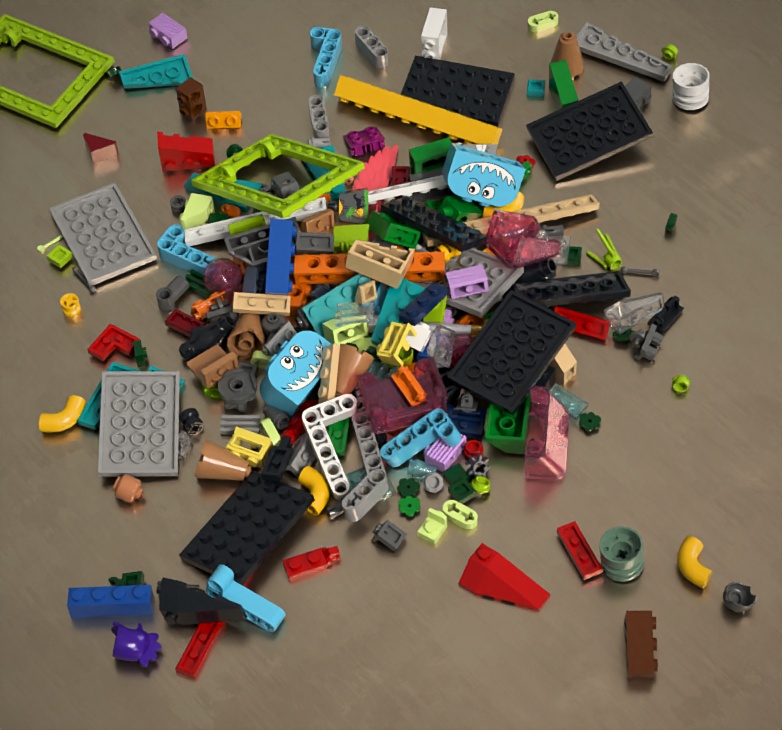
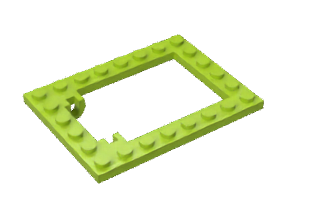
M3 14L0 18V44L2 42L7 43L10 40L11 45L16 47L21 40H24L87 65L52 106L0 86L1 106L57 128L115 62L114 57L6 14Z
M269 134L191 180V183L195 188L280 218H287L291 213L302 209L304 205L317 200L322 194L330 192L335 186L357 175L365 167L362 161L275 134ZM280 154L331 170L285 199L234 183L237 181L236 172L240 168L250 165L252 161L258 158L268 156L269 159H274Z

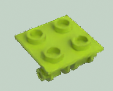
M369 224L334 226L333 254H348L355 240L368 242Z

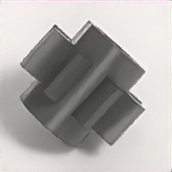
M477 453V456L469 455L470 459L468 462H465V465L469 467L466 472L469 475L473 473L475 478L481 475L485 477L487 470L491 469L486 464L489 459L487 457L482 458L480 453Z

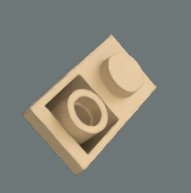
M564 344L549 365L556 368L555 379L563 385L577 371V361L566 344Z

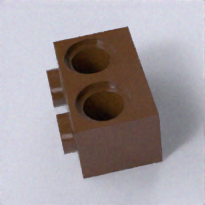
M189 77L176 88L179 112L182 116L193 121L207 109L204 89L201 83Z

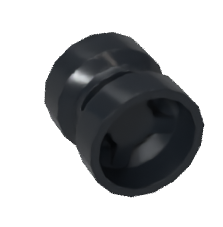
M188 408L180 414V421L188 435H196L204 429V424L195 408Z

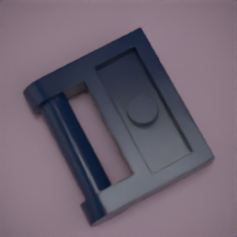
M448 404V417L460 434L469 438L482 439L487 408L476 409V411L467 413L456 409L457 406L455 404Z

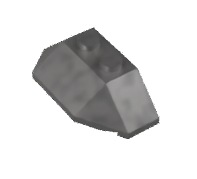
M296 217L285 219L293 220V226H297L296 232H301ZM270 224L225 237L224 240L229 255L253 268L267 264ZM292 237V244H296V237Z

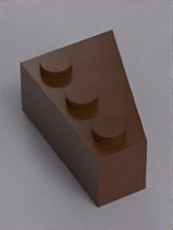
M626 611L624 625H626L627 678H653L654 672H658V661L653 657V651H657V638H653V630H656V617H652V611Z

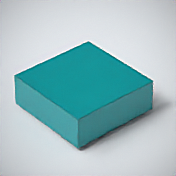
M528 79L527 96L544 97L545 80Z

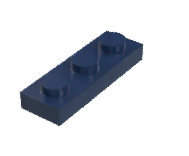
M431 283L399 314V320L416 326L449 294L448 287Z

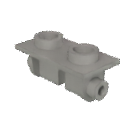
M290 321L280 326V330L273 338L262 346L263 349L261 351L264 355L270 354L273 357L274 354L280 351V347L286 340L290 342L297 334Z

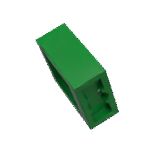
M450 138L409 149L410 174L443 169L445 161L422 168V163L446 156L452 143Z
M373 210L367 222L369 230L381 239L413 249L416 248L421 235V231L387 214Z

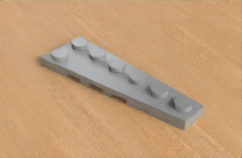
M586 22L576 36L580 51L585 54L664 82L672 71V65L642 50L633 49L631 44L627 42L624 44L618 41L617 37L613 35L610 37L604 34L603 30Z

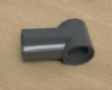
M176 276L166 287L160 288L156 292L158 307L161 311H171L175 307V301L189 288V283L184 277Z

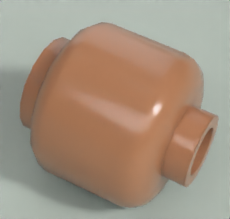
M124 474L122 477L118 476L112 491H115L116 498L132 503L135 499H140L144 489L140 488L141 480Z

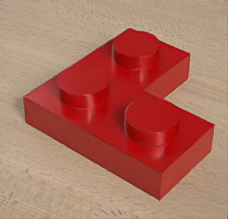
M109 324L87 349L88 354L101 361H104L114 349L131 356L134 352L133 341H138L140 338Z

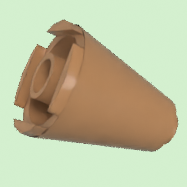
M564 32L559 36L550 63L566 60L571 77L574 79V76H580L583 73L584 61L576 35L572 32Z
M241 313L235 327L228 336L227 346L229 351H233L237 357L240 355L244 356V359H251L253 352L261 351L263 349L262 346L265 344L260 314Z
M340 344L335 398L352 393L373 363L374 358L365 351L361 353L354 346Z
M205 440L200 453V460H198L195 477L199 479L244 481L245 477L249 476L252 467L248 466L249 462L212 441Z

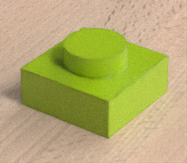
M57 245L46 257L48 261L62 268L73 258V254L61 245Z

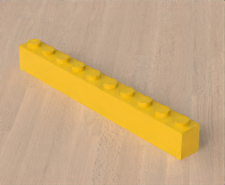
M339 76L334 95L338 96L340 101L349 103V100L353 101L357 107L364 108V106L370 107L369 111L375 113L382 111L386 113L385 116L393 119L396 116L400 117L404 123L411 124V121L417 123L416 127L422 129L429 127L432 128V132L440 135L443 132L447 133L451 139L458 140V138H462L466 144L498 145L502 133V128L347 76Z

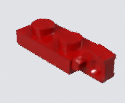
M317 400L304 401L299 406V410L290 420L288 428L283 431L281 440L283 436L291 437L290 440L293 445L299 434H304L302 414L306 409L318 405L319 402ZM313 417L307 418L306 421L311 422Z
M334 546L319 548L282 561L288 579L294 580L327 569L332 564V561L338 560L341 557L338 547Z

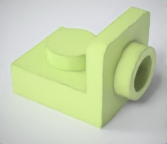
M429 508L427 511L428 517L417 531V536L435 545L447 528V516L439 510Z

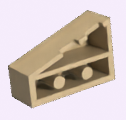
M355 240L348 252L345 268L398 289L412 264L415 249L409 248V251L397 249V246L391 245V248L379 246V243Z

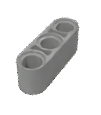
M358 26L355 29L356 46L376 68L382 69L387 67L389 61L386 46L367 26Z
M312 95L308 99V107L314 138H330L324 99L320 95Z

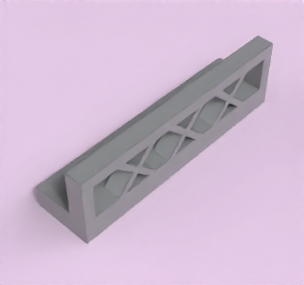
M331 410L325 411V414L332 415L333 412ZM328 425V426H325L327 433H328L329 425ZM306 431L304 434H299L292 445L293 454L285 470H290L297 478H299L301 471L306 466H311L316 458ZM316 434L313 438L321 440L324 436Z

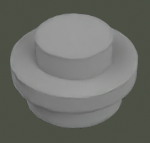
M429 473L424 478L423 484L425 489L432 493L440 491L443 487V478L438 473Z

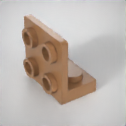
M218 344L187 362L188 368L207 389L217 384L219 380L221 381L227 371L239 369L237 355L233 351L226 354Z

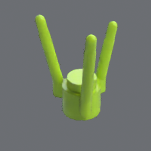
M596 229L608 252L604 254V261L590 251H587L586 254L600 263L605 269L608 267L611 270L617 269L622 264V259L618 255L608 234H605L604 237L601 231Z

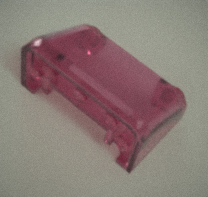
M494 209L486 233L488 237L485 244L507 268L517 269L556 257L561 251V242L559 240H547L536 237L540 230V224L534 216Z
M433 357L420 359L414 365V372H411L427 394L426 401L415 406L410 405L392 378L377 381L376 375L373 373L357 375V383L372 432L379 434L411 426L434 409L440 408L447 413V390Z
M531 386L530 415L537 416L539 425H544L542 441L535 440L526 445L525 478L559 480L566 472L569 410L547 388Z

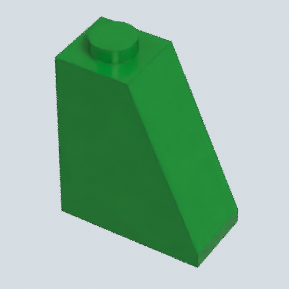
M566 60L549 63V90L558 110L579 101Z

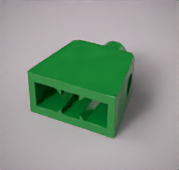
M456 194L445 197L438 209L440 213L451 216L458 222L481 219L483 212L473 202L462 200V197Z

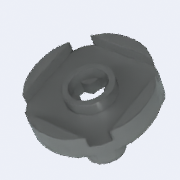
M243 369L227 371L221 381L219 380L218 382L220 397L230 406L252 401L255 399L257 391L255 376L252 373L245 372ZM236 384L242 386L239 389H234Z

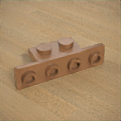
M329 208L301 220L302 232L333 234L334 226L355 225V223L346 221L335 223L334 212Z

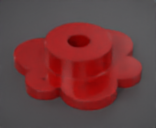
M529 155L516 158V161L521 164L528 161L532 168L535 164V159L530 158Z

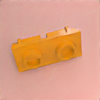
M240 111L205 112L207 129L241 128L242 114Z

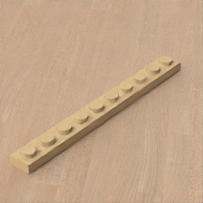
M591 194L462 223L467 224L470 228L480 230L485 235H489L490 233L506 231L517 227L521 228L530 224H539L544 221L557 220L558 218L574 216L585 212L589 213L599 209V202ZM422 232V239L428 247L444 244Z

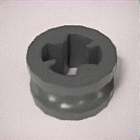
M180 195L172 197L170 200L171 210L175 213L184 212L186 199Z

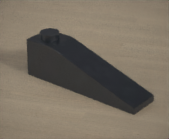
M164 577L161 580L159 610L164 620L170 624L188 625L246 620L247 618L242 605L220 596L212 598L202 589H198V591L186 588L187 583Z

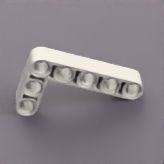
M344 394L310 407L302 414L306 434L330 487L331 494L337 501H341L342 498L346 497L350 493V488L325 426L349 418L356 413V398L351 394ZM345 403L353 404L351 408L343 407ZM333 410L334 414L326 415L325 411ZM309 417L316 418L312 423L306 421ZM316 434L324 436L321 440L313 438ZM328 451L331 455L325 458L321 456V453ZM331 469L338 470V473L336 475H330L328 471ZM342 486L346 490L343 493H338L335 489Z

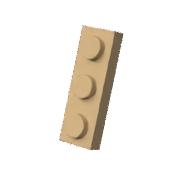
M234 292L233 312L264 315L276 313L289 316L291 296Z
M338 344L328 345L324 347L322 352L321 384L318 389L319 404L335 398L340 345Z

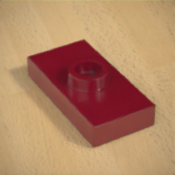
M392 166L391 186L410 182V166ZM402 195L396 196L393 200L402 198Z
M175 309L165 320L166 326L190 338L192 330L206 325V323L178 309Z

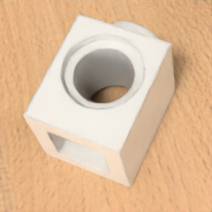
M420 321L416 326L412 325L417 332V336L407 335L405 339L410 344V347L423 353L433 332L429 330V325Z

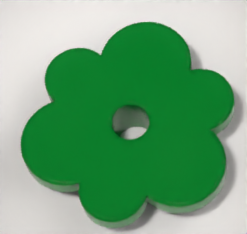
M408 495L406 498L398 501L399 511L405 513L406 516L411 517L415 512L420 511V500L418 498H412V496Z

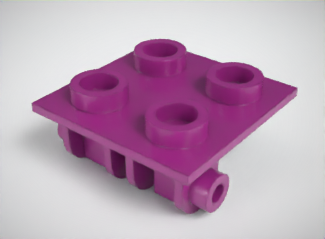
M367 127L359 132L351 131L343 136L351 147V156L355 155L356 157L364 153L367 154L366 145H368L370 153L372 148L373 151H378L385 147V138L377 127Z

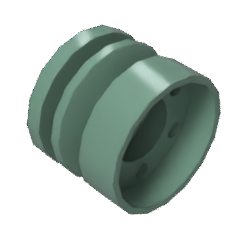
M623 526L614 527L606 531L601 537L599 544L603 572L610 579L620 582L630 581L638 577L644 567V550L641 536L637 531Z

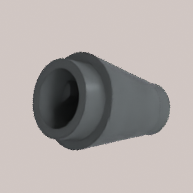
M269 404L264 407L263 414L271 419L276 429L282 430L288 426L290 418L286 412Z

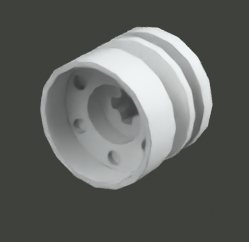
M696 63L680 65L673 72V102L679 108L685 110L702 108L709 101V71L704 66Z

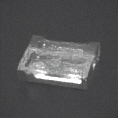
M375 300L365 304L357 302L337 304L335 312L336 327L365 322L374 324Z

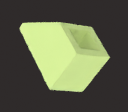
M191 193L189 200L185 202V210L179 217V223L183 229L197 227L209 222L210 213L214 210L212 196Z

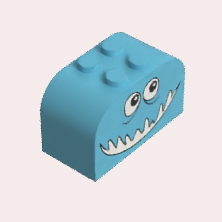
M451 143L443 166V178L452 192L461 196L462 200L468 202L476 200L479 201L480 205L486 207L490 205L501 207L512 203L517 197L526 169L518 161Z
M301 331L290 342L286 340L280 347V351L274 354L264 369L266 374L259 388L262 399L267 404L286 412L288 417L291 418L321 381L322 352L324 347L331 345V343L313 331Z

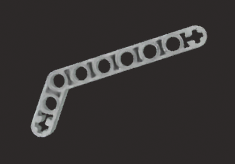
M358 384L351 393L357 402V411L351 418L367 476L342 500L345 518L350 522L360 520L389 490L386 472L362 388ZM347 403L348 408H351L353 406V404Z

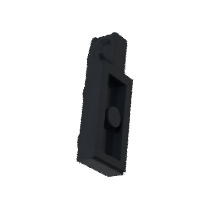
M283 436L279 446L272 447L261 472L262 480L281 482L293 454L291 437Z

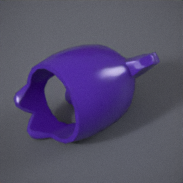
M118 622L112 623L111 631L116 636L113 657L124 661H138L142 667H147L149 661L154 662L157 659L156 652H159L162 648L161 644L156 642L159 638L157 633H147L143 630L141 623L138 624L137 629L127 628Z

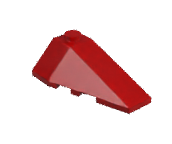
M483 543L480 544L469 558L458 582V585L475 595L494 597V600L501 601V599L510 601L514 605L537 611L540 610L550 597V593L500 553Z

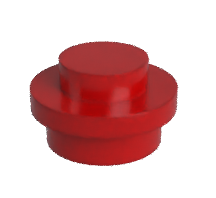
M470 440L464 446V454L468 458H470L469 455L477 456V453L483 454V446L477 440Z

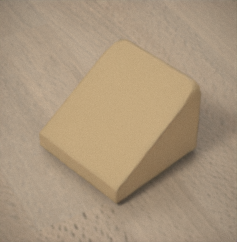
M375 280L358 286L355 302L365 304L377 298Z

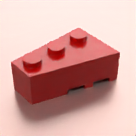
M157 132L162 171L215 166L212 138L197 136L184 138L179 137V134L168 136L163 135V132Z

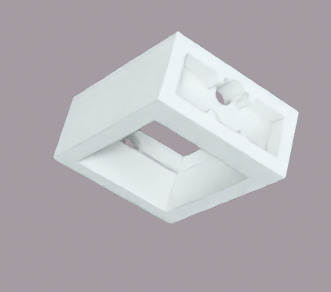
M430 8L421 35L422 57L440 60L447 38V10Z

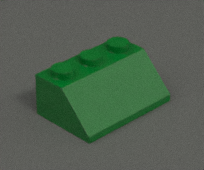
M531 393L526 397L514 416L490 404L485 434L486 441L505 453H526L532 409Z

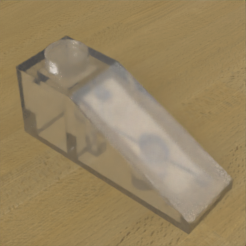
M659 292L619 301L604 309L605 319L611 321L610 328L622 334L665 308L663 293Z
M438 324L427 345V353L430 360L446 368H449L451 365L455 338L454 330Z

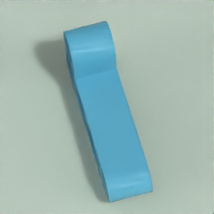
M314 27L310 30L311 47L320 50L313 69L314 84L318 88H325L330 84L342 49L341 32L337 29Z
M170 226L158 240L159 256L163 261L188 272L193 269L214 281L221 277L219 260L186 245L182 226Z
M434 409L383 445L380 455L390 467H398L439 437L447 446L454 447L458 445L461 441V434L442 409Z
M218 565L207 581L206 593L212 598L220 596L242 605L247 615L246 619L268 632H275L286 616V613L279 606L235 582L233 571L225 565Z

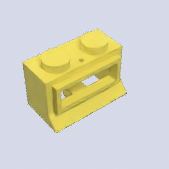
M391 322L390 326L384 331L382 343L377 346L376 355L383 363L403 366L404 363L398 357L400 349L409 350L410 344L405 338L407 335L416 337L417 332L410 323Z
M236 426L226 449L247 460L249 466L263 469L272 449L271 438ZM242 440L248 442L251 448L255 449L257 446L262 448L258 453L238 445Z

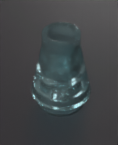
M417 458L415 460L410 459L407 475L426 477L429 473H436L437 466L430 465Z

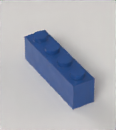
M270 219L265 294L288 296V293L292 292L293 281H289L290 274L294 273V263H291V256H295V244H292V237H296L297 226H293V220Z
M151 585L69 588L67 607L71 618L153 615L154 594Z

